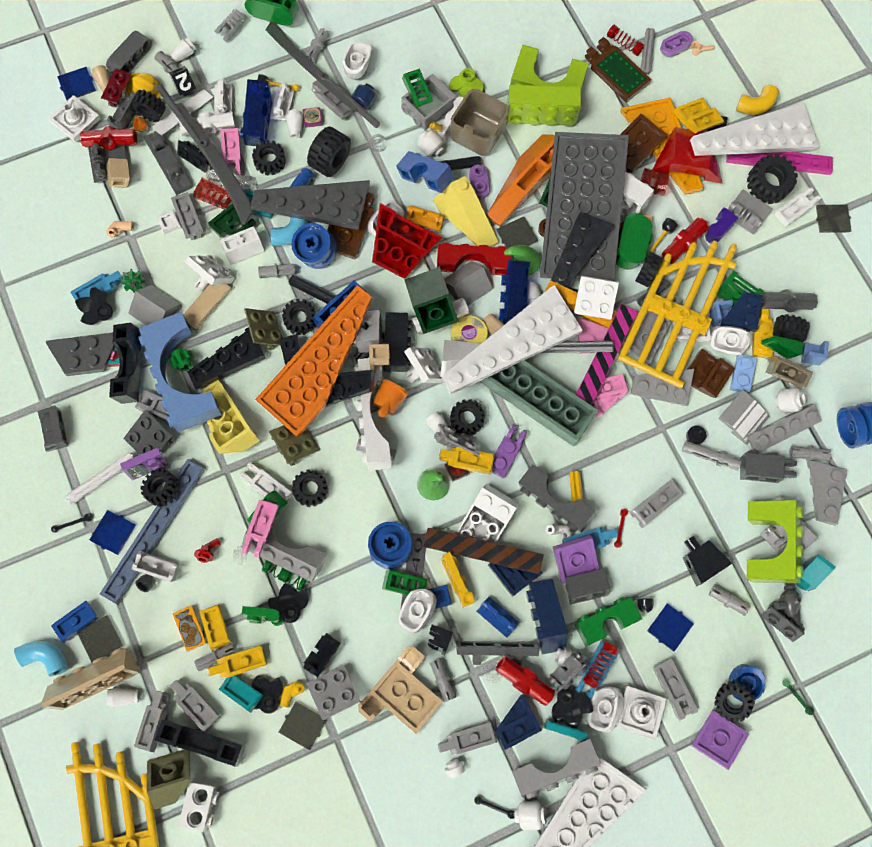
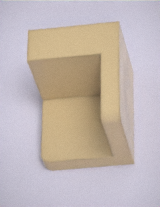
M109 158L106 167L109 187H127L130 179L127 159Z
M389 344L369 345L370 369L375 371V365H389Z

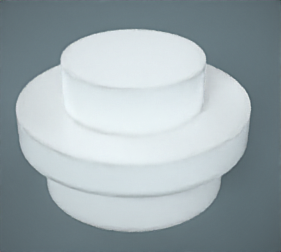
M454 759L446 764L447 767L444 769L445 774H448L450 778H454L465 771V764L463 761Z

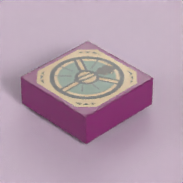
M320 107L302 109L305 128L322 126Z

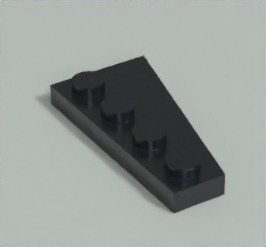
M579 212L551 280L569 288L584 265L605 240L607 234L613 229L614 224Z
M248 327L243 334L232 338L228 345L223 348L221 346L210 358L206 357L187 371L194 388L197 390L265 359L260 345L253 343Z
M375 371L340 372L325 407L374 391Z

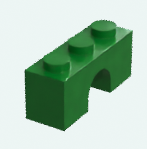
M623 596L613 601L614 606L608 608L605 605L596 609L597 614L591 617L589 614L578 618L579 622L575 624V627L585 647L607 637L603 630L605 619L616 621L621 630L642 620L631 597L625 600Z

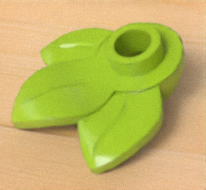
M471 68L463 69L460 75L453 77L449 83V90L458 91L459 96L463 98L472 89L483 92V82L477 78L476 73Z

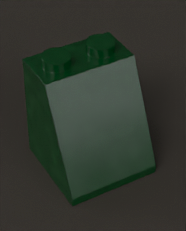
M440 267L404 280L423 334L459 322Z

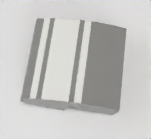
M742 390L718 419L733 430L731 433L747 445L749 443L747 435L759 430L770 416L754 398Z

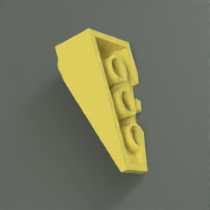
M466 176L451 182L443 193H439L433 199L440 214L452 222L456 229H460L467 235V238L476 246L487 245L493 247L499 243Z
M219 380L203 389V393L210 391L213 393L222 413L221 416L207 421L210 428V440L219 454L244 452L260 441Z

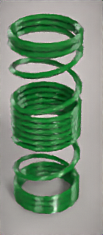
M268 560L265 561L262 572L269 574L274 570V578L278 577V580H281L283 583L289 581L290 586L294 585L298 580L297 589L299 591L303 589L307 581L306 579L302 578L299 584L300 576H298L295 582L290 584L292 572L282 568L275 577L277 565L275 564L273 569L268 572L273 563Z

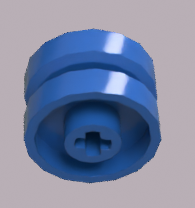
M308 223L299 227L291 241L294 255L308 267L314 269L325 268L330 265L338 252L334 236L322 225L316 223Z
M871 402L843 407L838 411V432L848 448L853 449L862 447L865 444H872Z
M387 521L381 523L369 535L368 550L371 559L377 566L383 569L393 570L399 568L408 561L411 555L412 539L410 533L403 525L397 522ZM393 544L394 547L391 546V549L387 548V545Z

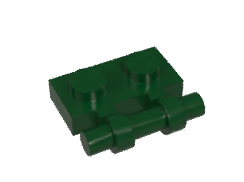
M233 203L208 222L209 227L220 238L225 234L230 236L257 224L254 219H250L245 225H242ZM240 224L241 227L234 232L232 229Z

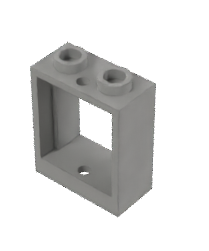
M434 74L427 77L425 82L429 91L443 104L429 115L424 117L412 105L414 102L409 92L401 97L403 112L407 115L409 114L415 124L421 126L424 130L429 127L430 123L436 122L454 107L453 102L456 100V96ZM423 90L416 92V95L424 93Z

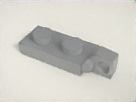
M318 80L312 83L311 90L315 96L342 120L353 113L349 107L326 89Z
M175 680L170 685L177 693L174 696L175 702L203 732L220 718L214 709L189 684L183 686L178 680Z
M156 691L154 700L146 707L134 747L155 752L158 741H155V737L162 719L166 718L171 694Z
M488 722L446 736L448 742L438 744V749L440 753L450 750L451 755H458L497 743L492 723Z

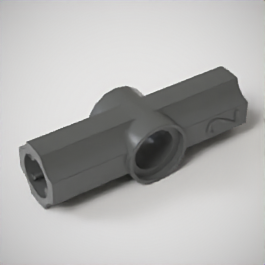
M786 289L781 292H763L760 294L762 295V309H784L787 312H794L796 310H813L818 304L815 293H792Z

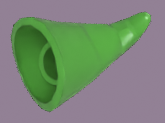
M519 244L511 246L504 251L505 255L514 256L512 262L513 269L519 275H532L541 265V254L530 246Z
M430 468L420 474L417 481V489L425 499L439 500L447 494L449 482L442 473Z

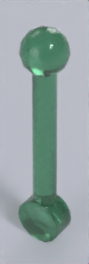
M784 679L782 681L783 686L787 687L802 704L807 715H813L814 709L809 707L790 685V680Z

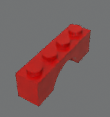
M446 242L438 244L437 268L440 267L441 272L453 273L460 264L466 261H478L488 268L491 275L509 276L511 255L504 254V251L508 249L505 246L453 245Z

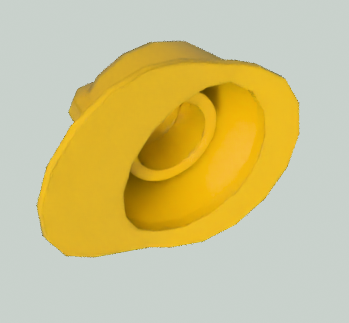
M149 73L132 74L129 83L124 89L129 96L131 92L136 93L141 89L146 90V92L150 91L152 95H157V98L161 97L156 89L161 83Z

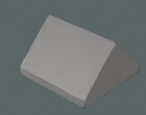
M472 261L444 278L447 289L455 300L463 298L467 306L493 289L483 266Z
M149 285L135 291L128 313L143 324L148 325L174 315L182 305L158 288Z

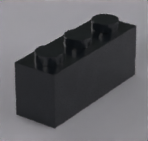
M386 312L384 344H389L390 359L389 365H384V372H407V366H410L411 362L404 352L407 348L411 347V337H408V331L412 329V320L408 319V313Z

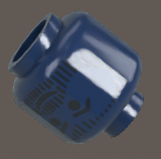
M366 83L365 85H358L351 97L365 110H370L377 98V94L374 91L375 88Z

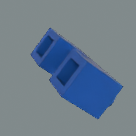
M408 151L396 165L401 178L415 183L423 176L427 187L439 193H443L454 179L451 167L447 163H441L433 158H427Z

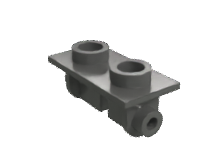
M773 602L768 606V610L761 615L769 624L774 626L792 642L805 634L803 624L801 623L800 626H796L791 617L786 618L787 614L784 610H776L774 608Z
M580 652L572 653L563 662L568 668L567 670L560 665L550 674L549 681L553 685H558L557 692L562 688L566 690L573 683L572 678L576 675L581 676L587 670L588 658L583 661V656Z

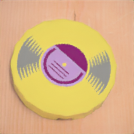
M472 315L458 318L459 322L452 325L450 332L452 341L482 344L487 339V327L478 317Z

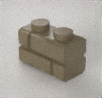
M774 355L765 373L802 389L807 387L813 374L808 369Z

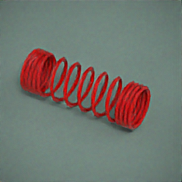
M614 24L608 30L607 37L610 39L614 38L613 40L618 43L624 30L615 40V36L620 31V28ZM626 33L622 41L618 44L621 43V46L625 45V49L629 48V51H632L634 55L638 56L643 50L644 44L642 42L637 41L635 46L630 50L631 45L635 41L634 38L630 45L626 48V45L631 38V36H629L626 43L622 45L623 40L628 35V33Z
M604 643V645L602 646L603 649H600L602 654H597L599 658H595L596 663H592L593 668H589V671L591 673H586V675L582 679L584 683H586L594 689H597L596 687L598 686L599 682L589 675H592L598 678L599 680L602 679L595 675L590 669L595 670L600 674L604 675V673L600 672L594 665H597L603 668L604 670H607L605 667L600 665L596 660L602 661L610 666V664L604 661L599 655H602L608 658L609 660L613 661L612 658L608 657L602 652V650H604L616 656L619 650L611 643Z

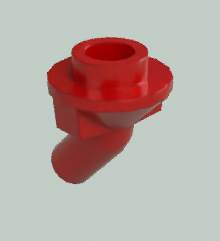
M216 538L202 545L201 549L194 552V556L199 562L207 563L213 560L214 555L210 550L221 545L219 539Z

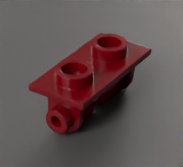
M115 68L101 99L107 100L108 105L111 107L118 105L122 92L129 83L132 74Z

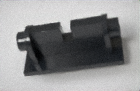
M178 140L177 155L205 173L206 167L210 163L202 151L198 153L199 148L190 141L182 142Z
M297 333L280 339L285 365L300 350Z
M328 633L324 636L322 635L315 645V648L319 651L317 654L311 651L303 662V668L318 678L336 653L341 642L334 639Z

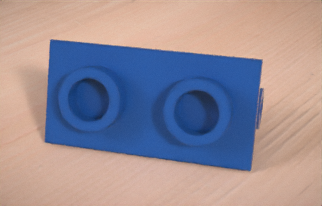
M490 596L476 611L506 638L520 623Z

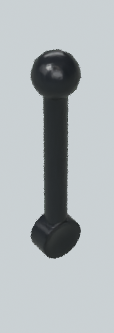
M88 513L83 518L59 526L53 525L51 531L57 533L62 528L83 521L90 522L93 517Z
M476 796L474 799L477 805H485L506 814L510 819L515 818V811L505 810L482 800L480 796Z

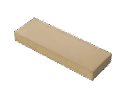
M209 284L184 313L189 326L197 330L230 292L231 287L227 284Z

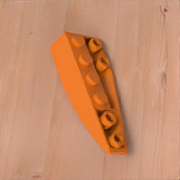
M542 134L517 160L486 215L499 227L550 177L555 135Z

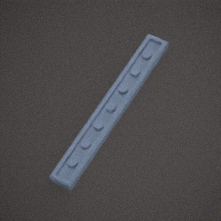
M190 459L186 460L176 476L180 483V486H178L180 491L175 493L178 496L176 498L172 497L173 502H167V506H156L100 592L101 596L117 605L120 603L139 573L132 570L137 553L139 551L148 554L152 553L205 471L204 467Z

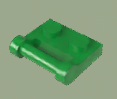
M735 270L722 284L716 295L723 301L732 300V307L741 295L746 292L732 281L752 294L760 295L764 292L761 288H756L737 275L738 272Z
M242 607L241 614L249 623L261 624L262 621H269L274 626H280L283 623L279 612L275 609Z

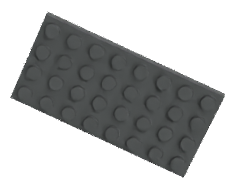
M555 132L540 271L541 278H552L578 214L582 212L612 223L614 227L593 253L590 260L584 265L575 280L580 281L582 275L614 281L629 135Z

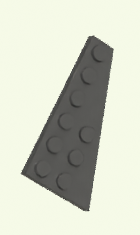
M370 180L255 190L250 206L251 210L359 230Z

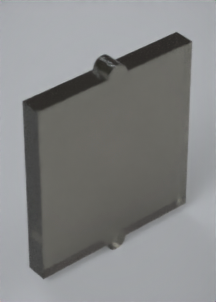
M848 204L816 205V221H818L819 233L851 232V216H849Z
M524 216L496 229L502 239L501 243L507 248L519 244L530 246L538 242L533 232V227H530Z
M108 615L91 623L77 633L91 663L98 658L109 657L113 651L123 647Z
M295 702L289 714L285 715L286 719L278 733L311 750L317 737L321 736L320 732L327 719L322 721L319 714Z

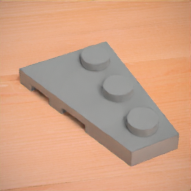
M694 369L683 370L679 379L685 382L682 389L650 374L636 375L633 378L630 395L687 406ZM674 371L664 373L673 376Z
M809 460L807 461V467L810 470L811 478L809 479L813 489L814 497L812 499L816 521L836 526L838 525L847 470Z

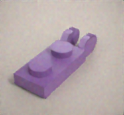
M514 424L511 426L507 436H504L494 454L491 472L501 478L505 477L527 434V431L523 430L517 442L510 439L516 431L517 426Z

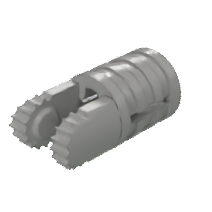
M233 9L214 32L219 34L224 27L229 30L223 38L227 42L246 19L239 10Z

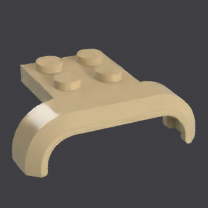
M414 646L406 647L384 676L358 704L359 713L372 722L383 708L386 707L417 734L443 702L412 675L425 656Z

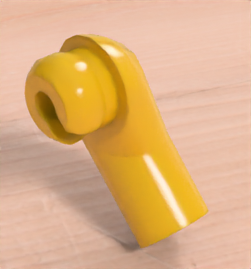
M295 681L285 686L279 706L289 708L291 698L304 692V684L300 681Z

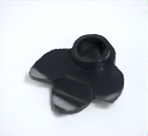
M92 287L90 289V297H82L75 300L77 308L84 313L80 320L84 324L94 325L99 320L106 321L112 317L113 309L107 303L106 295L97 288ZM101 308H106L107 313L105 315L100 314L99 310Z
M285 583L279 591L278 598H269L270 609L277 610L284 622L294 623L300 618L301 610L307 606L309 595L306 589L296 593L290 585ZM289 610L294 611L292 617L287 616Z
M257 675L252 682V687L264 696L254 710L260 709L265 714H272L279 707V697L283 692V683L280 678H275L269 682L265 677ZM271 699V704L266 706V701Z
M568 687L566 690L562 688L558 692L557 702L553 705L551 713L555 722L565 719L568 725L577 729L581 723L582 713H592L593 707L586 696L578 695L574 689ZM565 694L571 695L569 701H564L563 697Z

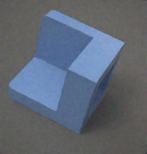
M732 300L717 301L711 306L709 314L712 319V327L720 326V323L733 305Z
M824 341L821 345L804 343L801 363L820 366L828 358L829 341Z

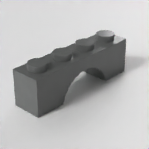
M533 464L518 482L522 493L528 497L532 495L536 498L535 502L542 508L548 507L552 510L551 514L558 520L564 519L568 522L567 526L574 532L578 530L582 533L596 515V511L581 499L572 503H560L554 500L548 493V475Z

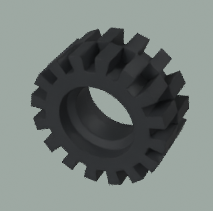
M141 89L136 92L130 103L134 112H138L139 116L142 115L144 119L147 118L148 121L158 122L166 110L165 103L161 101L162 99L157 98L155 94L152 95L150 91L146 92V90Z
M266 140L267 143L265 144L261 141V146L257 144L256 149L254 148L252 153L256 170H259L261 174L265 172L267 176H269V172L272 175H275V171L280 173V169L283 170L286 164L283 147L279 143L276 144L273 140L272 143H270V140ZM266 154H274L276 156L275 160L271 162H265L262 158Z
M650 251L635 282L649 287L663 257Z
M296 299L297 302L291 300L290 305L287 303L285 305L286 309L283 308L282 318L286 329L290 330L292 334L296 332L297 335H300V332L305 335L307 330L310 333L312 331L311 328L315 327L313 316L316 315L314 306L309 301L306 303L305 299H302V302H300V299ZM302 311L307 315V318L304 322L297 323L292 319L294 313Z
M780 315V317L776 318L773 335L804 342L807 340L810 323L806 322L805 318L801 319L802 317Z
M463 399L461 403L458 401L451 411V426L455 428L456 432L459 431L460 434L463 432L469 436L470 434L475 435L477 431L481 430L485 420V412L482 410V406H478L477 401L473 403L472 399L468 401ZM469 411L473 413L475 420L471 424L463 423L460 419V415L463 412Z
M157 468L156 472L154 470L150 471L151 475L147 474L145 476L147 480L142 481L144 486L140 487L142 490L141 495L154 506H167V502H173L172 497L176 498L178 496L175 493L180 491L178 488L180 486L179 480L164 468L162 470ZM165 482L163 489L156 493L157 487Z
M307 469V472L301 471L299 476H295V480L292 482V492L296 501L300 502L301 505H306L307 507L313 505L315 507L317 506L316 504H321L322 500L326 499L328 486L325 477L320 472L317 473L316 470L310 471V469ZM312 481L317 484L318 488L315 494L306 495L303 492L302 488L306 482Z
M728 681V684L724 683L719 688L715 696L714 704L717 706L716 711L721 712L720 716L722 718L726 716V720L729 722L731 719L736 723L738 719L742 722L745 720V717L748 718L750 713H752L755 701H753L754 694H751L752 690L750 688H745L746 684L743 683L741 686L739 681H735V684L732 681ZM729 695H737L741 698L743 705L740 708H732L727 703V697Z

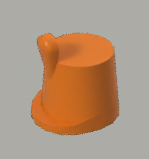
M383 379L372 405L379 409L378 415L380 417H386L388 414L393 416L404 399H406L408 392L396 383Z

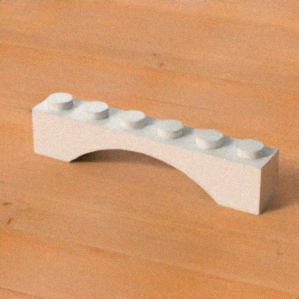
M369 358L358 359V366L355 367V371L371 370ZM375 365L374 391L361 395V400H357L358 411H362L363 417H359L360 429H364V434L361 435V446L366 447V452H362L363 464H367L368 471L391 469L389 442L376 429L371 417L373 398L382 382L381 365Z

